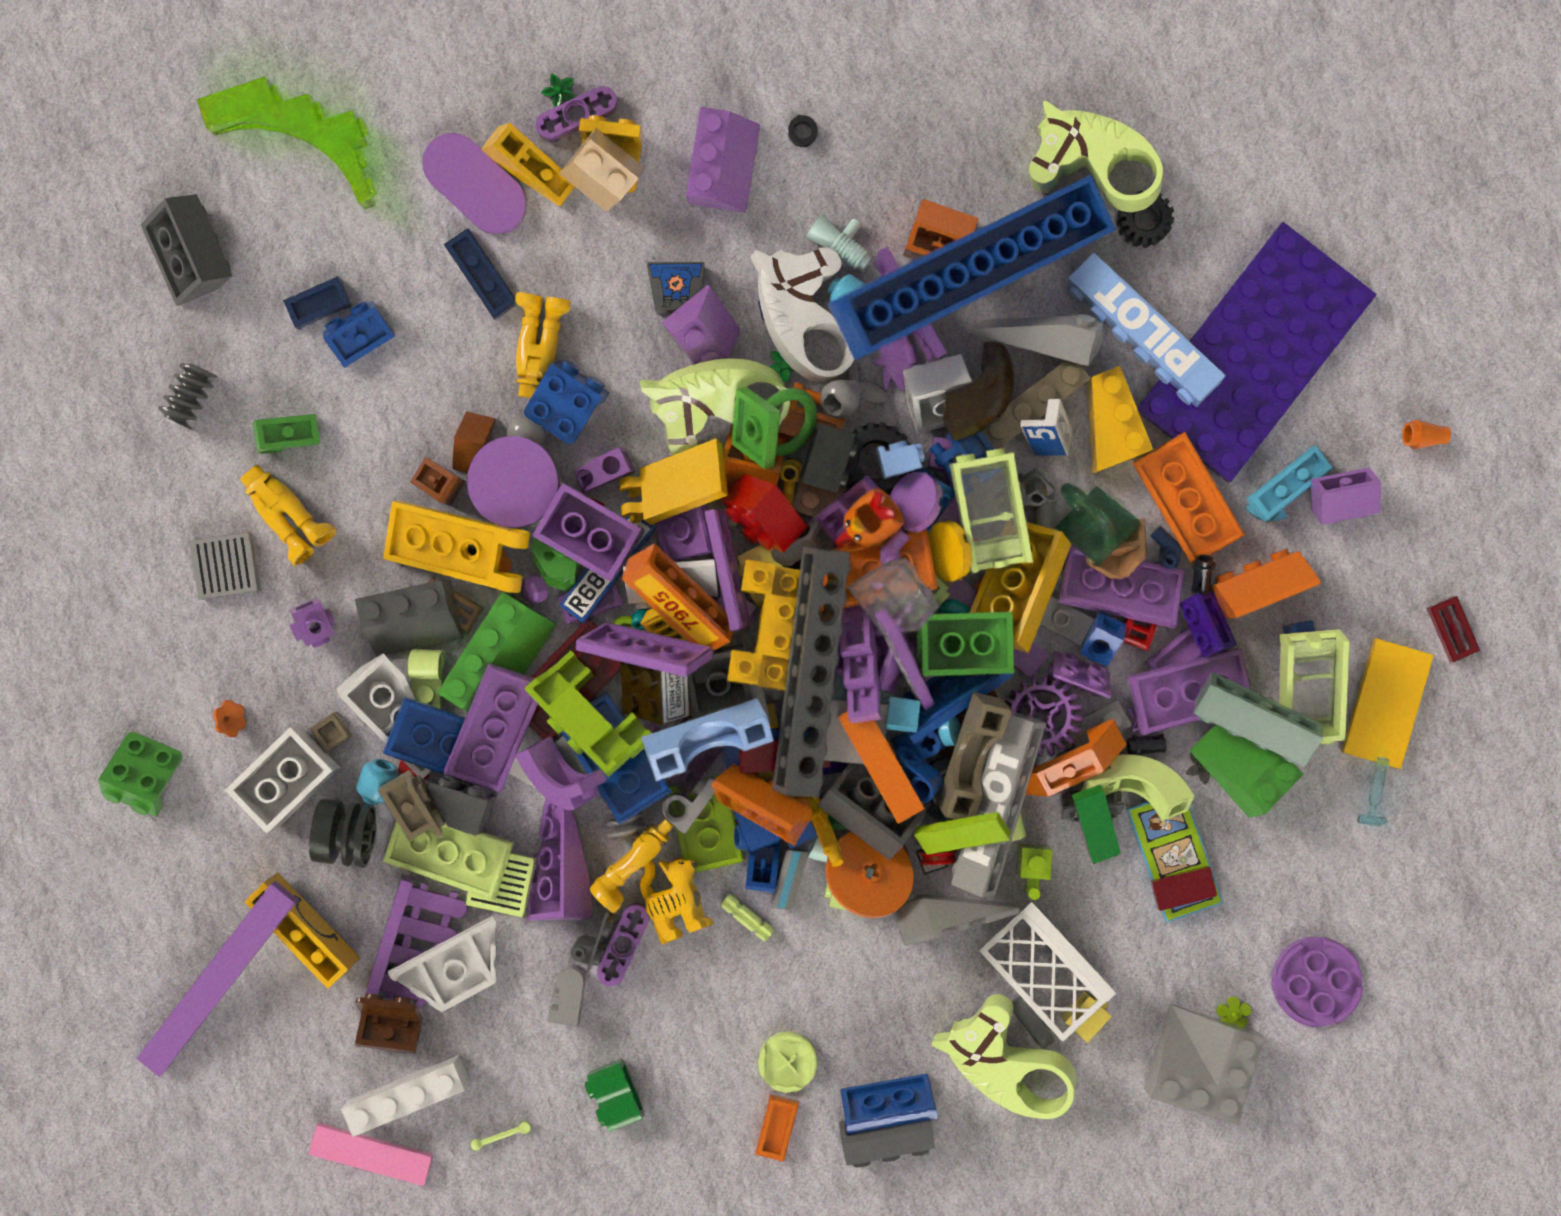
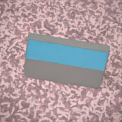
M789 846L786 847L776 883V890L771 901L772 908L792 909L794 907L807 861V851L797 848L790 849Z

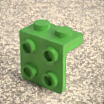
M129 732L98 779L103 797L115 804L120 802L127 804L140 815L150 814L157 817L163 808L161 794L181 763L182 753L136 732Z

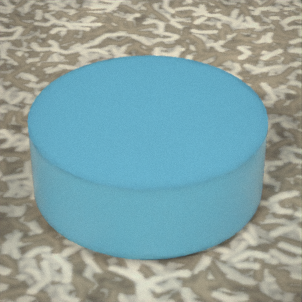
M956 716L938 727L940 739L945 746L956 745L961 730L960 722Z

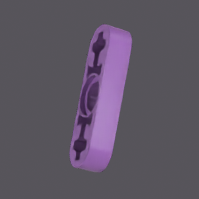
M606 86L597 87L540 114L536 120V130L539 136L547 142H554L578 131L580 121L574 122L568 117L569 111L573 107H581L585 110L584 119H588L591 113L585 102L590 100L591 106L599 103V97L602 95L606 99L611 98L608 101L609 107L603 108L602 105L593 107L594 115L605 118L611 116L618 106L614 91ZM563 113L568 127L564 128L561 122L554 126L555 132L549 133L548 130L542 131L546 127V121L550 120L552 124L561 121L558 115Z
M632 903L624 910L597 969V976L602 984L615 986L622 981L650 919V916L646 913L645 905ZM636 910L641 911L640 917L644 919L643 922L638 921L633 930L634 932H639L638 936H635L629 930L621 929L622 925L628 929L632 919L628 916V913H634ZM618 937H628L632 942L631 950L628 952L618 951L615 946V941ZM610 952L619 959H626V963L619 960L615 970L619 973V976L613 975L611 979L606 977L607 971L603 969V967L609 968L612 964L614 957L608 956Z

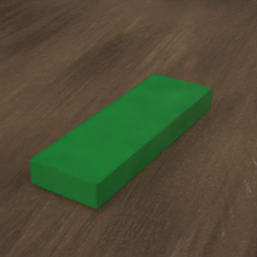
M1099 784L1073 794L1072 798L1092 863L1096 864L1121 854L1102 786Z

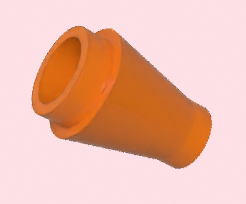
M1420 420L1407 422L1402 430V441L1405 446H1410L1411 449L1448 444L1451 439L1449 427Z

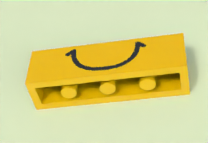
M277 872L263 882L244 903L252 909L274 881L278 882L298 899L297 903L273 933L329 989L360 957Z

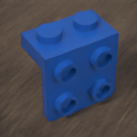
M560 360L551 363L526 405L524 415L570 445L576 442L596 407L606 401L610 392L604 389L605 385L600 380L592 376L587 378L579 373L580 368L568 360H564V362Z

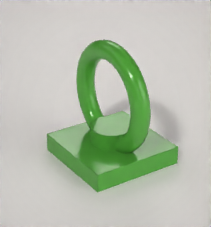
M747 387L737 389L732 445L763 469L773 468L775 456H785L797 451L812 435L817 421V408L813 398L804 390L788 388L775 393L765 401ZM786 401H799L805 409V420L801 430L792 440L784 444H777L780 411L777 407Z

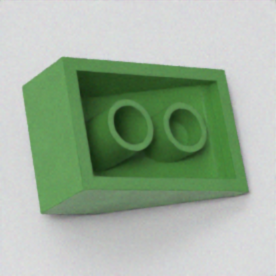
M1012 612L916 614L917 666L921 675L1014 673Z
M1217 724L1189 750L1248 818L1265 815L1304 775L1295 763L1287 762L1280 754L1269 749H1260L1252 741L1242 736H1233L1225 728Z

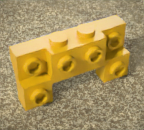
M745 560L740 592L764 596L761 605L754 653L737 650L731 651L727 682L785 692L800 570L779 567L771 563Z

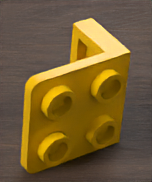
M591 115L588 119L580 118L581 145L593 130L597 128L640 163L643 140L641 125H636L635 121L629 119H619L618 123L606 121L605 117ZM638 180L627 193H633L636 191Z

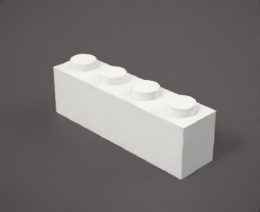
M457 1055L350 1099L341 1110L351 1135L354 1137L464 1092L470 1084V1079L460 1055Z

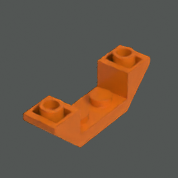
M1114 718L1086 730L1089 743L1039 766H1036L1034 763L1025 795L1049 797L1104 772L1127 745Z

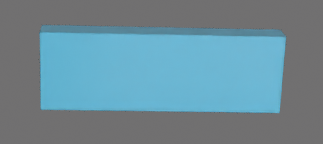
M1314 445L1249 495L1246 500L1262 521L1266 522L1310 488L1311 479L1324 477L1334 468L1319 448Z

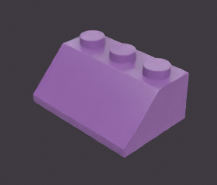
M700 107L686 192L688 204L746 213L760 130L759 123L731 111Z
M562 483L532 536L612 582L633 553L645 530Z

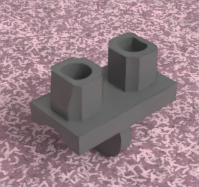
M1036 467L1025 475L1017 474L1024 511L1032 506L1042 505L1047 501V496L1055 491L1054 485L1047 481ZM1006 487L993 496V501L1003 512L1012 513L1008 488Z

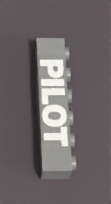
M1011 712L1003 738L997 740L991 746L986 757L987 763L984 773L982 774L981 788L983 796L976 816L999 812L1011 832L1010 840L961 849L959 858L952 868L953 879L951 885L981 898L996 895L1046 726L1045 722L1017 712Z

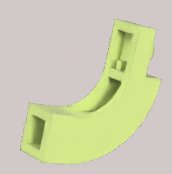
M1128 754L1117 755L1104 772L1085 780L1081 790L1083 791L1100 784L1105 796L1117 791L1136 793L1144 797L1153 806L1162 821L1188 811L1195 796L1186 782L1165 764L1145 756Z

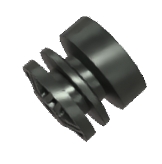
M321 799L316 806L310 829V860L316 863L334 864L341 851V859L344 866H350L354 860L356 867L365 868L369 862L376 840L375 806L365 804L361 809L359 803H352L345 815V807L342 801Z

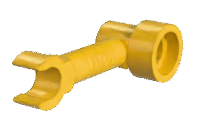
M792 458L783 462L780 477L784 481L782 494L791 505H793L795 484L799 481L803 467L800 461ZM786 469H794L796 475L789 477L786 474Z

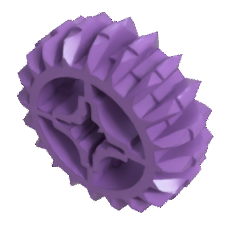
M1046 675L1043 676L1042 684L1039 685L1038 679L1033 676L1031 677V687H1028L1025 681H1021L1020 686L1023 688L1021 693L1015 688L1011 690V693L1016 696L1015 701L1006 698L1004 702L1012 707V712L1020 713L1022 705L1028 700L1031 707V713L1028 717L1034 719L1039 717L1035 704L1045 713L1050 712V716H1047L1050 729L1047 725L1045 726V731L1050 736V739L1041 740L1037 756L1042 757L1044 748H1047L1049 756H1054L1053 746L1057 745L1058 749L1064 752L1066 748L1062 741L1066 739L1070 744L1075 743V740L1069 736L1070 732L1072 731L1075 734L1081 733V729L1073 725L1074 722H1084L1082 716L1075 715L1076 712L1083 710V706L1081 704L1072 705L1079 698L1076 693L1066 696L1071 690L1070 685L1066 684L1059 689L1061 680L1056 678L1050 686L1049 677ZM1051 693L1060 697L1061 700L1046 705L1040 703L1035 694ZM1066 708V723L1058 733L1054 720L1056 716L1062 713L1061 710Z

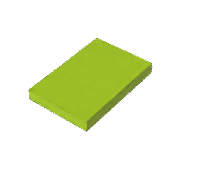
M702 779L669 786L671 793L668 794V797L674 793H683L695 800L697 796L692 792ZM713 794L685 834L676 828L682 858L693 860L696 863L694 873L745 862L743 850H737L734 844V828L737 825L734 812L717 802L715 794ZM674 800L670 803L674 815L680 816L685 813L686 807L683 802Z

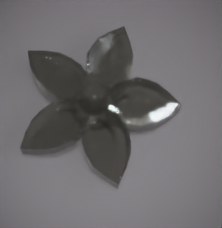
M1189 752L1190 759L1195 765L1190 766L1185 774L1191 776L1198 775L1200 781L1206 785L1210 780V773Z

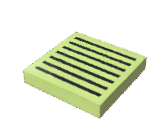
M511 852L496 899L490 900L468 892L465 905L517 917H525L537 858Z

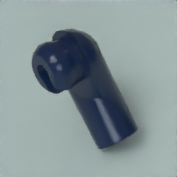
M1159 526L1152 532L1150 537L1160 545L1161 564L1167 569H1174L1180 563V544Z

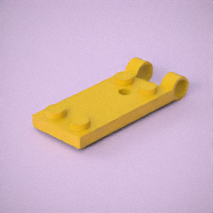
M395 500L391 504L383 559L496 588L504 592L519 593L523 576L516 573L499 571L502 547L506 545L512 548L527 549L530 532ZM470 544L476 547L475 555H471L468 551Z

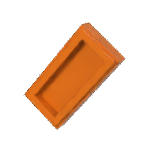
M770 1094L755 1155L784 1162L799 1101Z

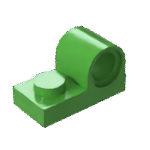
M316 414L259 419L252 423L257 454L276 453L287 448L320 444Z

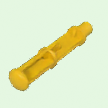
M802 796L810 803L809 807H811L813 813L811 822L822 845L824 855L829 857L833 867L841 865L843 863L840 854L841 846L833 832L828 814L817 806L821 801L820 797Z

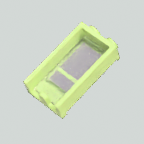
M1004 448L986 451V458L975 459L974 454L956 457L957 463L949 464L960 524L966 533L963 537L965 542L970 543L972 549V563L969 571L971 573L989 568H1002L1020 562H1033L1014 453L1005 454Z
M1340 629L1280 634L1279 704L1323 724L1321 744H1332L1335 741L1345 740L1350 641Z

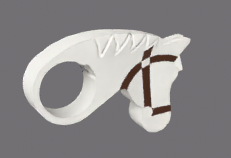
M822 247L804 255L784 253L781 249L769 256L755 250L750 255V260L759 273L758 293L767 330L778 352L792 369L810 381L823 383L835 379L851 366L854 358L834 316L814 302L813 294L819 289L822 282L828 281L838 272L841 267L839 255L835 250L828 247ZM812 330H824L838 340L842 350V359L836 370H821L809 362L804 352V339L802 338L804 334Z

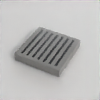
M251 532L190 541L198 600L260 591Z

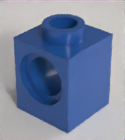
M1099 612L1082 642L1080 654L1094 663H1100L1107 667L1124 641L1126 624ZM1097 640H1103V641H1106V643H1101V642H1099V641H1097Z

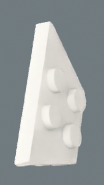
M491 916L393 968L388 971L390 978L410 989V992L419 998L428 1001L431 1006L440 1012L496 983V921L494 917Z

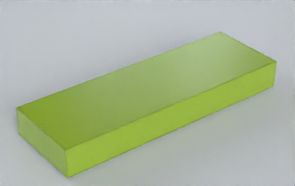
M999 812L917 826L914 832V836L927 855L1009 841L1011 835Z

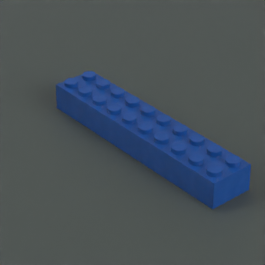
M1089 175L829 302L828 306L854 360L1066 256L1115 231L1116 228L1092 175Z

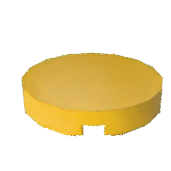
M949 520L933 525L929 531V540L935 573L943 581L954 582L961 580L963 576L969 573L972 563V549L970 543L965 542L963 535H966L963 528L956 522Z

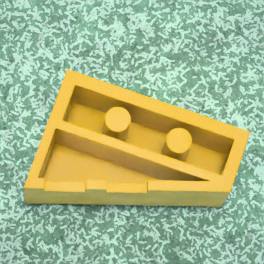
M1118 366L1092 376L1086 382L1090 426L1089 444L1092 461L1091 475L1153 450L1121 367Z

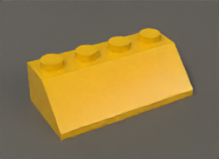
M1010 519L1006 521L1000 537L1016 534L1014 522ZM1026 522L1033 562H1020L1002 568L987 569L969 613L1012 612L1013 649L1029 653L1072 544L1061 531Z

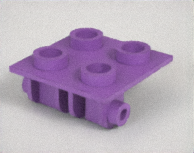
M1054 651L1053 664L1051 663L1047 670V675H1050L1052 680L1058 678L1062 684L1068 682L1070 687L1074 684L1077 690L1082 688L1083 692L1095 697L1101 695L1111 698L1110 672L1104 666L1098 663L1088 664L1080 661L1076 655L1069 652L1060 653Z

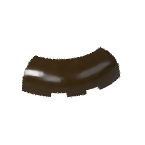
M984 342L981 375L968 386L946 393L943 421L952 441L972 436L986 429L987 423L996 417L1000 418L1010 404L1015 384L1014 368L1010 353L1003 344Z

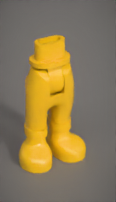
M516 293L515 302L523 308L525 317H522V328L516 350L517 376L520 378L516 379V383H520L518 397L531 399L549 366L555 362L558 348V331H560L561 326L559 320L563 314L570 311L571 301L556 297H546L541 341L537 344V333L540 324L539 316L544 298L530 293Z
M259 465L252 467L240 478V481L247 488L245 493L251 497L258 514L279 536V539L284 544L287 543L288 560L293 566H299L313 555L314 550L298 535L295 528L289 524L283 515L284 513H287L296 526L302 529L307 539L315 547L326 544L335 536L337 530L332 524L314 522V517L306 511L297 496L285 484L274 478L270 472L265 473Z
M665 817L658 825L652 824L635 839L632 848L615 864L610 865L605 874L598 877L591 885L590 891L593 896L609 911L616 913L624 900V896L618 886L621 887L629 876L650 862L660 852L663 841L667 842L670 839L667 833L674 825Z

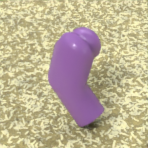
M901 529L893 534L880 549L881 566L885 572L890 574L896 573L900 569V549L910 539Z

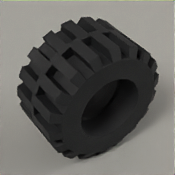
M870 422L855 428L852 433L855 434L854 440L858 441V447L854 458H848L845 470L849 471L846 483L849 488L865 476L858 464L859 454L864 447L870 444H881L889 449V445L907 441L908 437L904 433H900L897 427L888 426L884 422L879 424ZM912 472L884 479V477L871 479L890 496L897 482Z

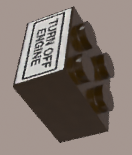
M620 661L623 714L630 715L633 713L636 718L660 725L690 717L688 676L683 677Z

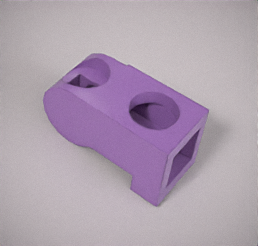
M622 447L609 451L573 471L583 494L599 489L606 484L636 472L625 448Z

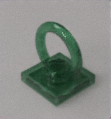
M1064 483L1061 486V494L1072 510L1054 528L1063 532L1070 543L1096 566L1105 561L1141 525L1135 516L1098 486L1089 494H1086L1072 483Z

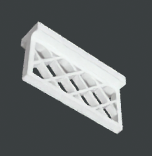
M1033 902L1029 903L1020 914L1012 919L979 950L1062 1042L1116 994L1115 990ZM1022 919L1032 928L1031 940H1013L1014 926ZM1010 931V939H1001ZM1035 932L1043 941H1035ZM997 942L1010 943L1009 961L996 960L988 950ZM1013 943L1031 944V962L1013 961ZM1034 944L1048 945L1051 948L1052 963L1034 962ZM1056 955L1063 961L1064 964L1055 963ZM1001 964L1009 965V973L1001 966ZM1012 966H1031L1030 983H1017L1012 978ZM1034 966L1052 967V985L1033 984ZM1055 967L1069 968L1073 972V986L1055 985ZM1077 978H1078L1085 986H1077ZM1022 987H1030V996ZM1033 988H1051V1006H1038L1033 1000ZM1055 989L1073 990V1007H1055ZM1076 990H1088L1098 1000L1090 1008H1076ZM1043 1010H1051V1019ZM1054 1010L1072 1011V1024L1064 1032L1054 1023ZM1076 1012H1084V1013L1076 1020Z

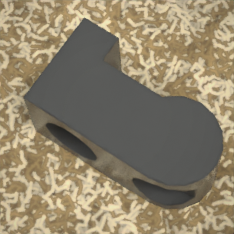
M819 520L806 523L808 528L784 553L772 549L771 556L777 563L791 566L797 560L802 559L803 547L831 549L834 541Z

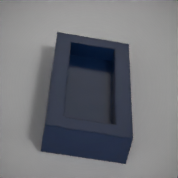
M338 276L283 300L296 329L303 328L352 306L343 283Z

